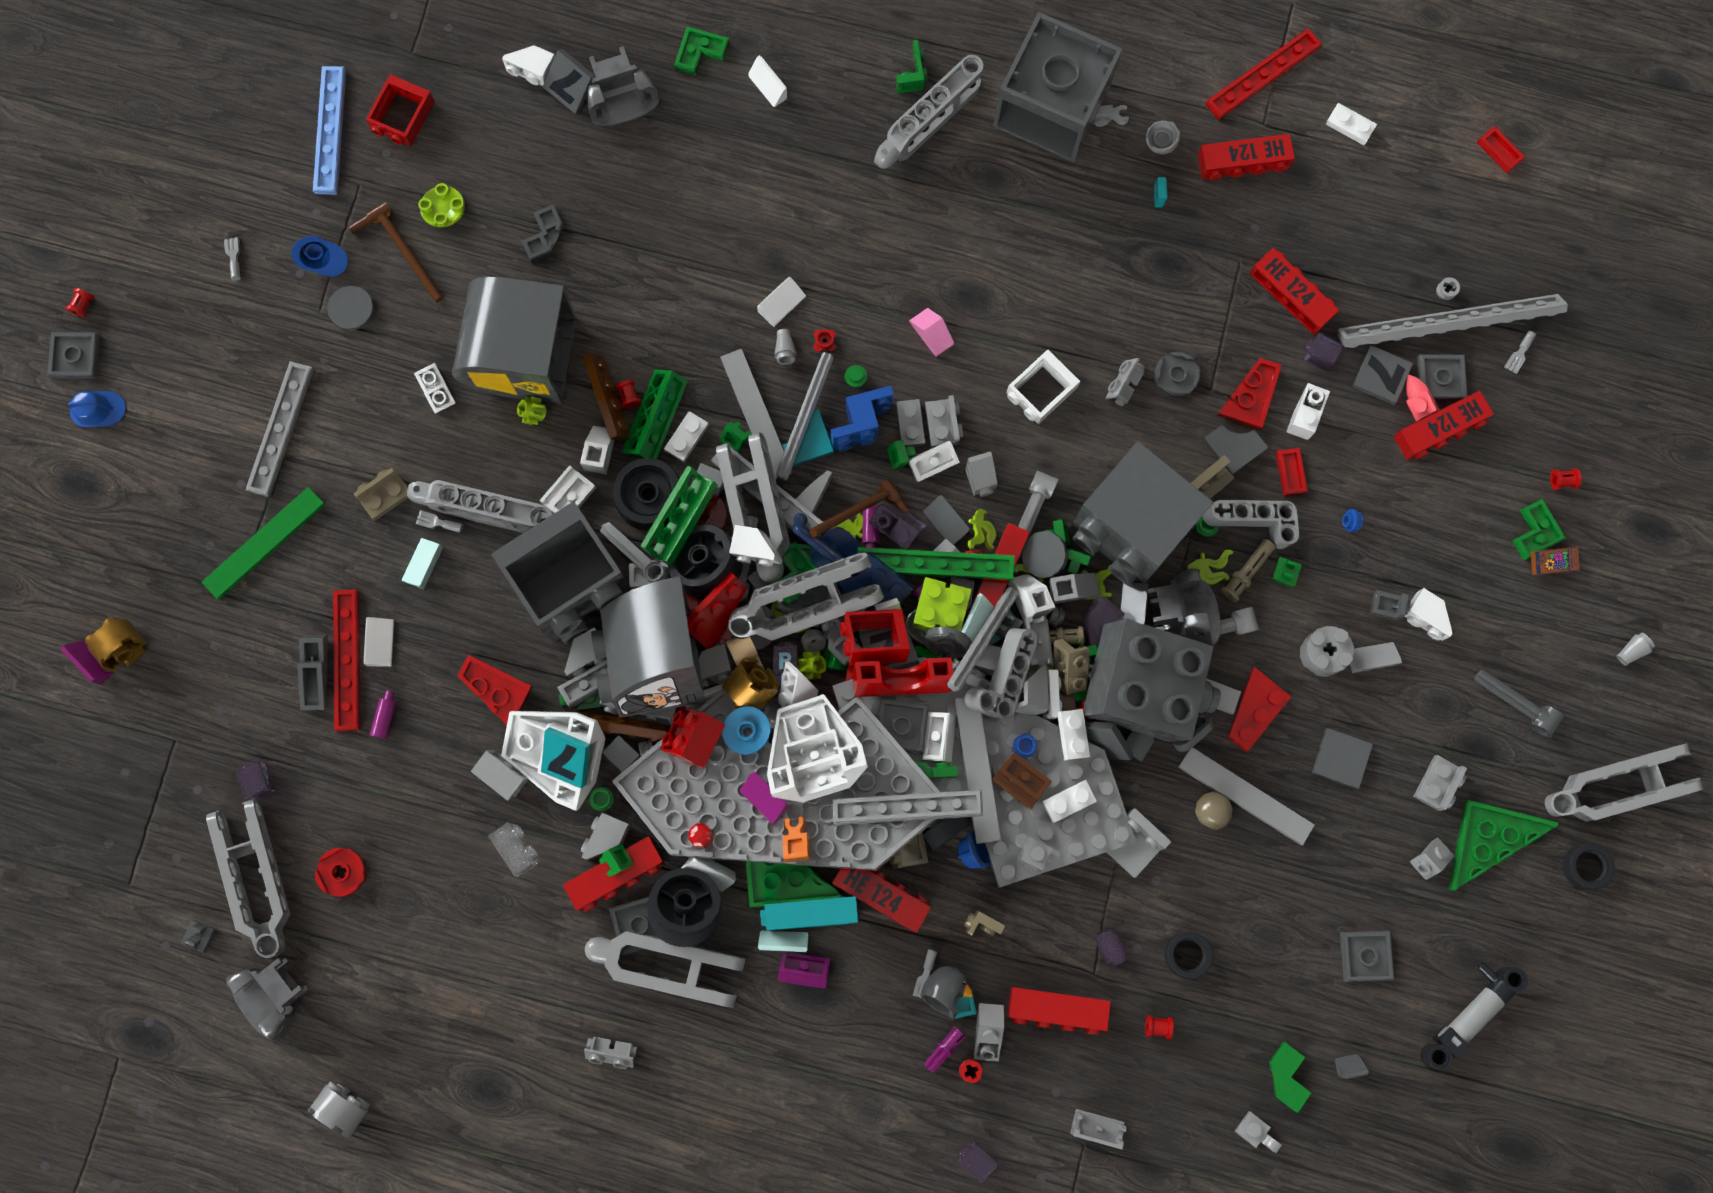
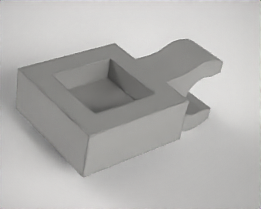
M1113 105L1101 106L1093 124L1101 127L1107 125L1111 120L1120 125L1127 124L1129 116L1122 117L1119 115L1120 113H1126L1127 106L1120 105L1113 108Z
M1248 1111L1235 1129L1237 1134L1255 1148L1261 1142L1269 1150L1277 1153L1282 1146L1267 1134L1271 1127L1250 1111Z

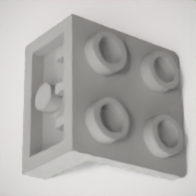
M1134 808L1127 813L1129 820L1127 824L1132 828L1136 843L1106 853L1135 878L1158 852L1165 849L1171 841Z

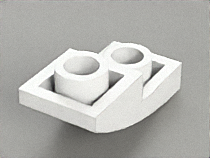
M435 363L414 373L435 414L456 404Z

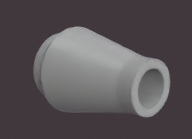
M780 329L777 331L774 357L779 364H792L795 362L797 352L790 330Z
M1635 634L1616 656L1623 665L1627 666L1629 663L1652 653L1655 645L1646 634Z

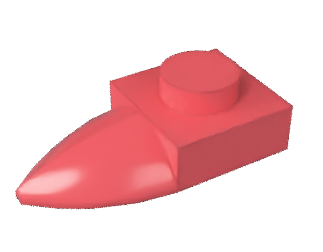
M1408 375L1406 381L1408 400L1406 402L1415 420L1420 421L1439 411V408L1428 387L1417 377Z

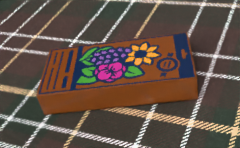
M1578 547L1531 551L1532 575L1580 570Z

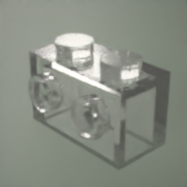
M507 822L488 835L512 874L515 877H521L539 864L536 859L538 853L531 844L527 845L523 839L525 834L520 826Z

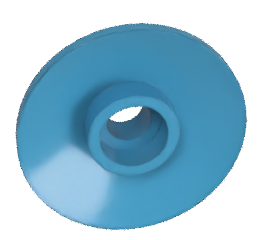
M745 706L735 709L724 721L725 727L722 731L724 742L732 751L738 754L748 755L761 750L770 737L771 727L769 720L761 710L755 707ZM747 729H752L750 736L744 735Z

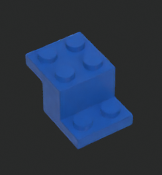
M891 386L846 397V413L850 425L831 429L833 451L839 450V452H844L858 444L867 446L873 444L874 440L878 439L879 426L875 412L878 415L884 414L892 408L894 394Z

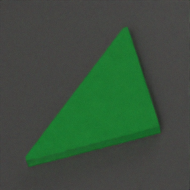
M1465 800L1448 890H1457L1465 883L1478 877L1492 866L1500 863L1519 849L1557 827L1558 822Z
M746 861L750 908L763 907L764 904L842 898L841 892L809 866Z

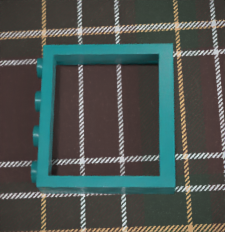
M856 896L764 904L765 910H760L761 926H766L768 931L858 923Z

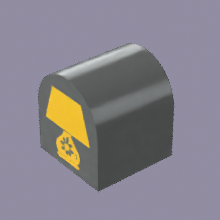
M481 277L472 280L468 286L452 370L454 379L465 386L493 395L518 399L534 396L541 398V402L562 404L577 323V316L564 286L504 277Z

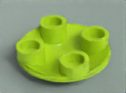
M440 183L435 188L429 190L418 203L423 219L435 227L453 225L462 217L465 210V202L461 193L444 183Z

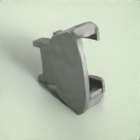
M624 46L619 47L621 55L595 62L594 56L589 57L595 77L592 78L593 85L588 87V108L592 123L596 126L614 127L647 116L659 106L660 100L656 86L642 69L638 70L635 64L630 66Z
M1188 569L1181 572L1175 579L1171 580V585L1148 589L1149 597L1158 596V598L1150 599L1151 608H1160L1161 616L1153 618L1155 626L1163 625L1156 627L1157 629L1173 634L1181 633L1183 637L1211 646L1218 643L1221 634L1218 604L1211 587L1205 581L1200 580L1198 569Z
M278 958L263 971L259 968L247 969L226 978V983L231 989L234 1000L241 1012L260 1034L273 1041L282 1039L295 1016L293 1013L295 1008L292 1004L312 989L310 985L298 986L285 967L291 963L289 958H284L283 960Z

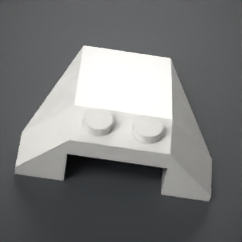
M824 694L778 709L767 772L772 797L797 802L813 800L850 788L866 770L868 765L862 744Z
M510 711L501 756L556 803L577 811L596 783L605 736L597 720L579 713ZM551 727L590 744L587 780L584 787L579 788L541 771L544 732L547 728Z

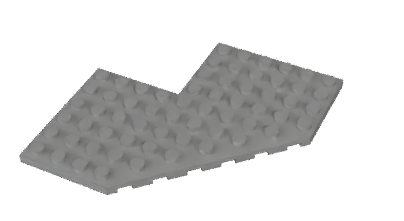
M919 658V664L923 663L927 658ZM853 679L832 686L839 709H842L855 698ZM964 683L957 692H953L951 689L949 693L859 698L877 719L880 699L929 705L928 712L956 715L954 699L964 698L969 689L976 687ZM1014 712L1013 716L1007 720L988 717L982 714L991 779L997 774L1010 754L1014 752L1013 742L1015 738L1021 734H1029L1035 738L1037 750L1033 756L1022 759L1052 781L1032 810H1029L992 781L1001 840L986 842L984 845L998 887L1136 843L1132 828L1127 824L1129 820L1105 750L1088 742L1090 757L1064 760L1059 726L1037 715L1027 716L1018 712ZM957 719L951 766H957L958 776L955 778L930 779L940 792L968 791ZM905 751L914 762H924L929 768L936 767V763H941L922 760L923 753ZM1086 780L1097 802L1052 823L1042 801ZM1032 837L1053 848L1043 871H1036L1016 861L1026 838Z
M721 689L697 710L724 723L727 716L736 708L731 697ZM859 697L853 698L838 711V714L862 744L868 767L850 788L806 802L783 799L790 808L774 825L739 791L753 771L769 785L767 772L772 745L768 741L761 750L753 754L743 755L732 751L724 742L721 733L705 767L700 768L661 751L662 740H660L612 780L666 851L672 856L877 871L936 819L834 825L833 799L940 792ZM747 729L744 735L750 736L752 729ZM798 817H804L806 827L803 833L807 832L809 835L810 859L786 863L783 859V836L789 835V831L785 827V819H790L792 827H796L799 824ZM696 823L707 824L714 832L713 842L706 848H696L688 839L689 829Z

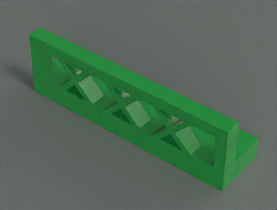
M654 370L629 432L630 439L626 440L621 453L641 459L651 458L657 460L688 381L671 370ZM660 377H664L661 384L658 385ZM655 398L653 404L649 407L650 402ZM647 419L645 425L641 427L642 422ZM638 440L635 450L632 449L634 442Z
M687 466L640 547L653 558L672 566L718 484L711 479L701 476L692 467ZM693 476L695 479L691 486L687 488V482ZM678 497H681V503L676 507V501ZM669 517V523L664 528V521ZM657 537V544L654 547V549H652L650 545L652 544L654 538Z

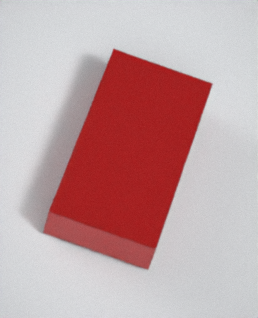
M1496 126L1491 128L1476 142L1507 174L1526 158Z
M1300 448L1278 450L1276 452V459L1283 497L1307 494L1308 488Z

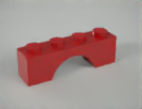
M929 658L917 666L905 669L888 668L883 666L880 661L855 662L852 674L855 697L949 693L951 689L948 688V681L954 673L952 658Z

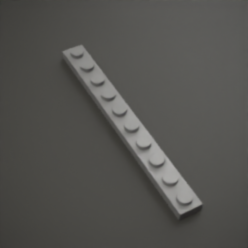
M1558 294L1339 328L1337 337L1344 347L1354 348L1363 344H1378L1389 340L1398 341L1408 337H1423L1426 334L1433 333L1442 334L1447 331L1467 330L1470 327L1477 326L1486 327L1491 324L1511 323L1521 319L1530 320L1546 315L1555 316L1559 313L1567 312L1568 304Z

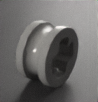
M1450 277L1443 279L1436 288L1438 297L1443 300L1453 299L1459 293V282ZM1447 285L1452 287L1449 293L1445 291Z

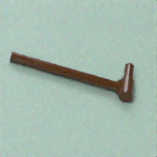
M386 201L367 212L366 216L348 227L354 235L371 223L382 224L434 301L438 303L443 299L437 287L389 218H391L392 210Z
M888 478L879 484V493L811 528L810 535L817 537L883 500L894 504L906 522L913 519L914 516L901 499V494Z

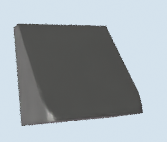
M1357 1054L1335 1059L1338 1077L1350 1079L1369 1074L1366 1065Z

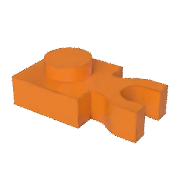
M798 817L799 824L796 827H792L790 819H785V827L789 831V835L783 836V859L786 863L810 859L809 835L807 832L803 833L806 827L804 817Z

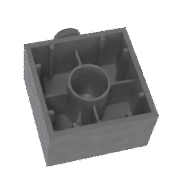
M1128 619L1104 624L1084 704V717L1100 722H1114L1117 727L1167 742L1192 740L1198 714L1215 712L1220 702V690L1206 681L1214 646Z

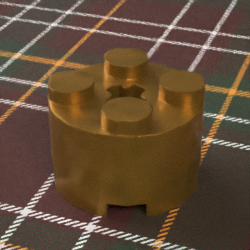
M115 617L106 619L100 629L85 638L88 650L107 672H116L115 667L123 664L127 667L133 664L144 654L145 650L142 647L147 644L129 620H117Z
M744 658L722 685L723 690L734 701L733 705L736 709L750 706L762 711L778 692L777 688L780 682L770 668H767L765 671L762 667L756 665L758 663L756 659Z

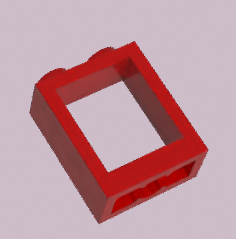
M390 74L366 121L371 128V132L380 137L385 135L398 145L406 144L411 147L435 100L429 90ZM396 94L419 104L405 132L381 123Z
M902 609L845 612L844 621L840 622V635L845 637L843 651L844 656L849 658L850 666H854L855 662L880 661L881 664L907 662L910 646ZM890 628L894 647L856 649L853 630Z

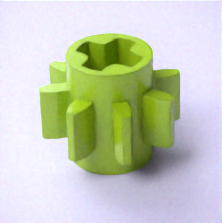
M526 396L525 400L519 402L517 414L523 417L522 423L538 425V421H542L545 418L546 406L540 404L541 398Z
M819 651L803 652L804 658L797 660L798 670L808 680L821 679L820 674L826 672V660L820 656Z

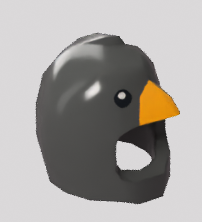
M945 966L938 968L927 978L920 996L930 1007L954 1020L958 1014L955 1006L957 1001L961 997H972L973 995L972 990L967 984L966 977L959 969Z

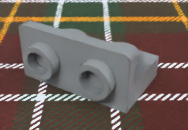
M950 395L945 400L925 402L931 448L947 441H951L953 446L958 445L960 438L963 437L962 424L957 423V415H960L959 403L954 402V396Z
M1435 755L1413 797L1437 811L1451 808L1456 800L1454 794L1457 788H1460L1467 778L1465 775L1467 768L1465 766L1458 767L1439 755Z

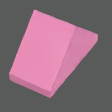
M929 308L909 320L935 357L954 345V341L943 318Z

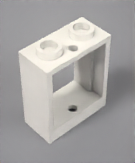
M1047 350L1008 386L1006 393L1008 394V399L1014 405H1019L1024 410L1025 416L1030 421H1035L1039 425L1078 388L1080 381ZM1044 367L1065 390L1039 412L1018 389Z

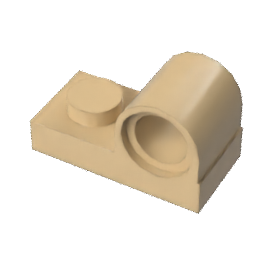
M735 636L725 641L736 666L744 658H752L758 660L756 665L764 669L750 636Z

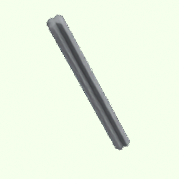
M824 352L821 355L776 472V477L779 479L787 480L832 365L834 357L831 354Z
M1010 586L1005 589L948 681V688L952 689L953 692H957L962 688L1017 598L1018 591L1014 587Z

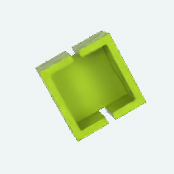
M925 577L912 628L927 632L929 629L934 628L935 625H939L940 627L961 631L972 589L951 584L950 588H946V582Z

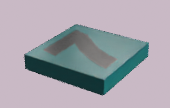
M551 727L547 728L544 732L541 771L579 788L584 787L587 780L590 744Z

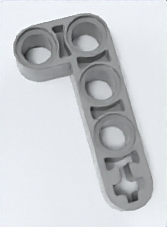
M1218 500L1212 503L1202 515L1205 523L1210 526L1269 527L1270 541L1275 545L1276 549H1284L1294 544L1299 538L1297 509L1289 501ZM1236 509L1240 511L1242 517L1236 514ZM1258 510L1263 513V518L1258 514ZM1280 510L1284 512L1285 518L1281 516ZM1282 532L1286 535L1287 541L1282 537Z
M1012 628L1007 632L988 690L980 688L969 689L965 695V703L968 708L993 718L1007 720L1013 716L1037 645V635L1033 630Z

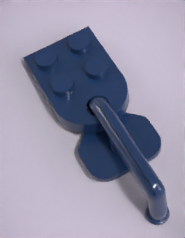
M803 513L795 515L793 531L813 547L811 561L818 568L855 554L866 553L871 563L870 568L868 566L862 571L851 574V577L839 581L845 593L877 584L880 586L884 596L877 604L895 598L901 603L914 589L911 583L877 556L868 552H858L856 538L845 529L834 527L822 539L819 536L812 537L810 529L805 526L808 522L807 516ZM877 604L866 607L865 609L868 611H876L875 605Z

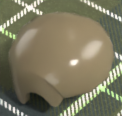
M1217 792L1203 794L1197 801L1195 813L1202 825L1212 830H1218L1226 827L1232 820L1233 808L1226 796Z

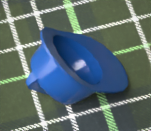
M311 235L301 238L292 247L291 256L294 263L304 270L332 277L341 274L347 267L348 258L346 252L335 243L326 241L319 236Z
M109 391L79 392L68 403L70 417L80 427H106L114 425L123 418L126 411L125 401L115 392Z
M974 830L968 832L967 836L958 844L959 855L957 859H961L964 865L971 869L989 867L991 863L984 843L976 844Z

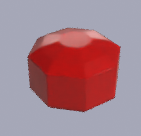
M696 823L689 829L688 839L696 848H706L713 842L714 832L707 824Z

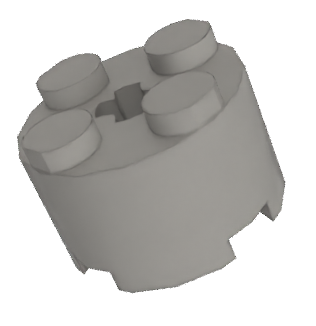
M1325 626L1315 630L1305 638L1300 647V658L1303 666L1315 673L1316 676L1328 677L1344 670L1352 662L1354 656V645L1348 632L1333 626ZM1324 648H1327V650H1329L1330 654H1329L1328 652H1324L1323 649H1324Z
M330 1081L329 1084L324 1086L308 1112L314 1113L312 1116L330 1129H342L343 1132L341 1134L349 1138L368 1112L367 1108L370 1104L360 1097L356 1098L348 1095L350 1093L348 1088Z

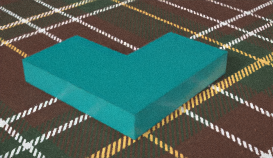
M819 409L815 410L812 414L793 467L834 453ZM788 443L782 445L784 451Z

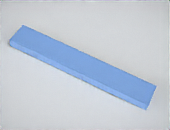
M322 66L313 192L315 194L338 195L346 81L345 67Z

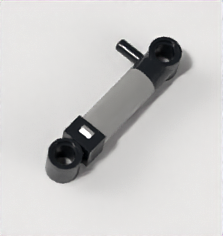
M1481 962L1477 969L1490 983L1448 1027L1443 1026L1432 1039L1437 1044H1427L1422 1048L1420 1053L1422 1063L1428 1068L1437 1070L1449 1068L1453 1057L1459 1058L1469 1047L1468 1043L1517 992H1521L1527 987L1528 977L1525 971L1517 967H1503L1495 973L1485 962ZM1511 973L1515 977V983L1512 986L1508 982V976ZM1437 1050L1440 1053V1060L1434 1063L1432 1055Z

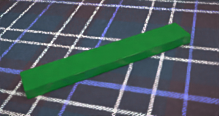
M307 487L201 583L216 599L220 600L321 510L325 504Z

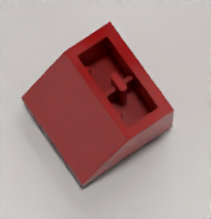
M681 707L673 717V724L669 732L662 739L660 750L693 766L704 768L725 724L702 711Z

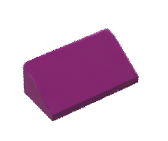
M77 641L61 647V651L90 682L102 685L113 675V672H107L101 667L88 650L85 641Z
M755 771L750 774L739 790L773 825L790 808L783 799L772 797L770 786Z
M782 951L778 981L826 988L830 959Z

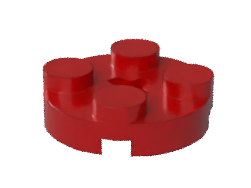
M331 849L323 854L318 861L315 879L319 888L327 894L346 897L355 893L366 881L365 862L358 853L351 849ZM338 866L347 870L343 879L335 876V873L338 872Z

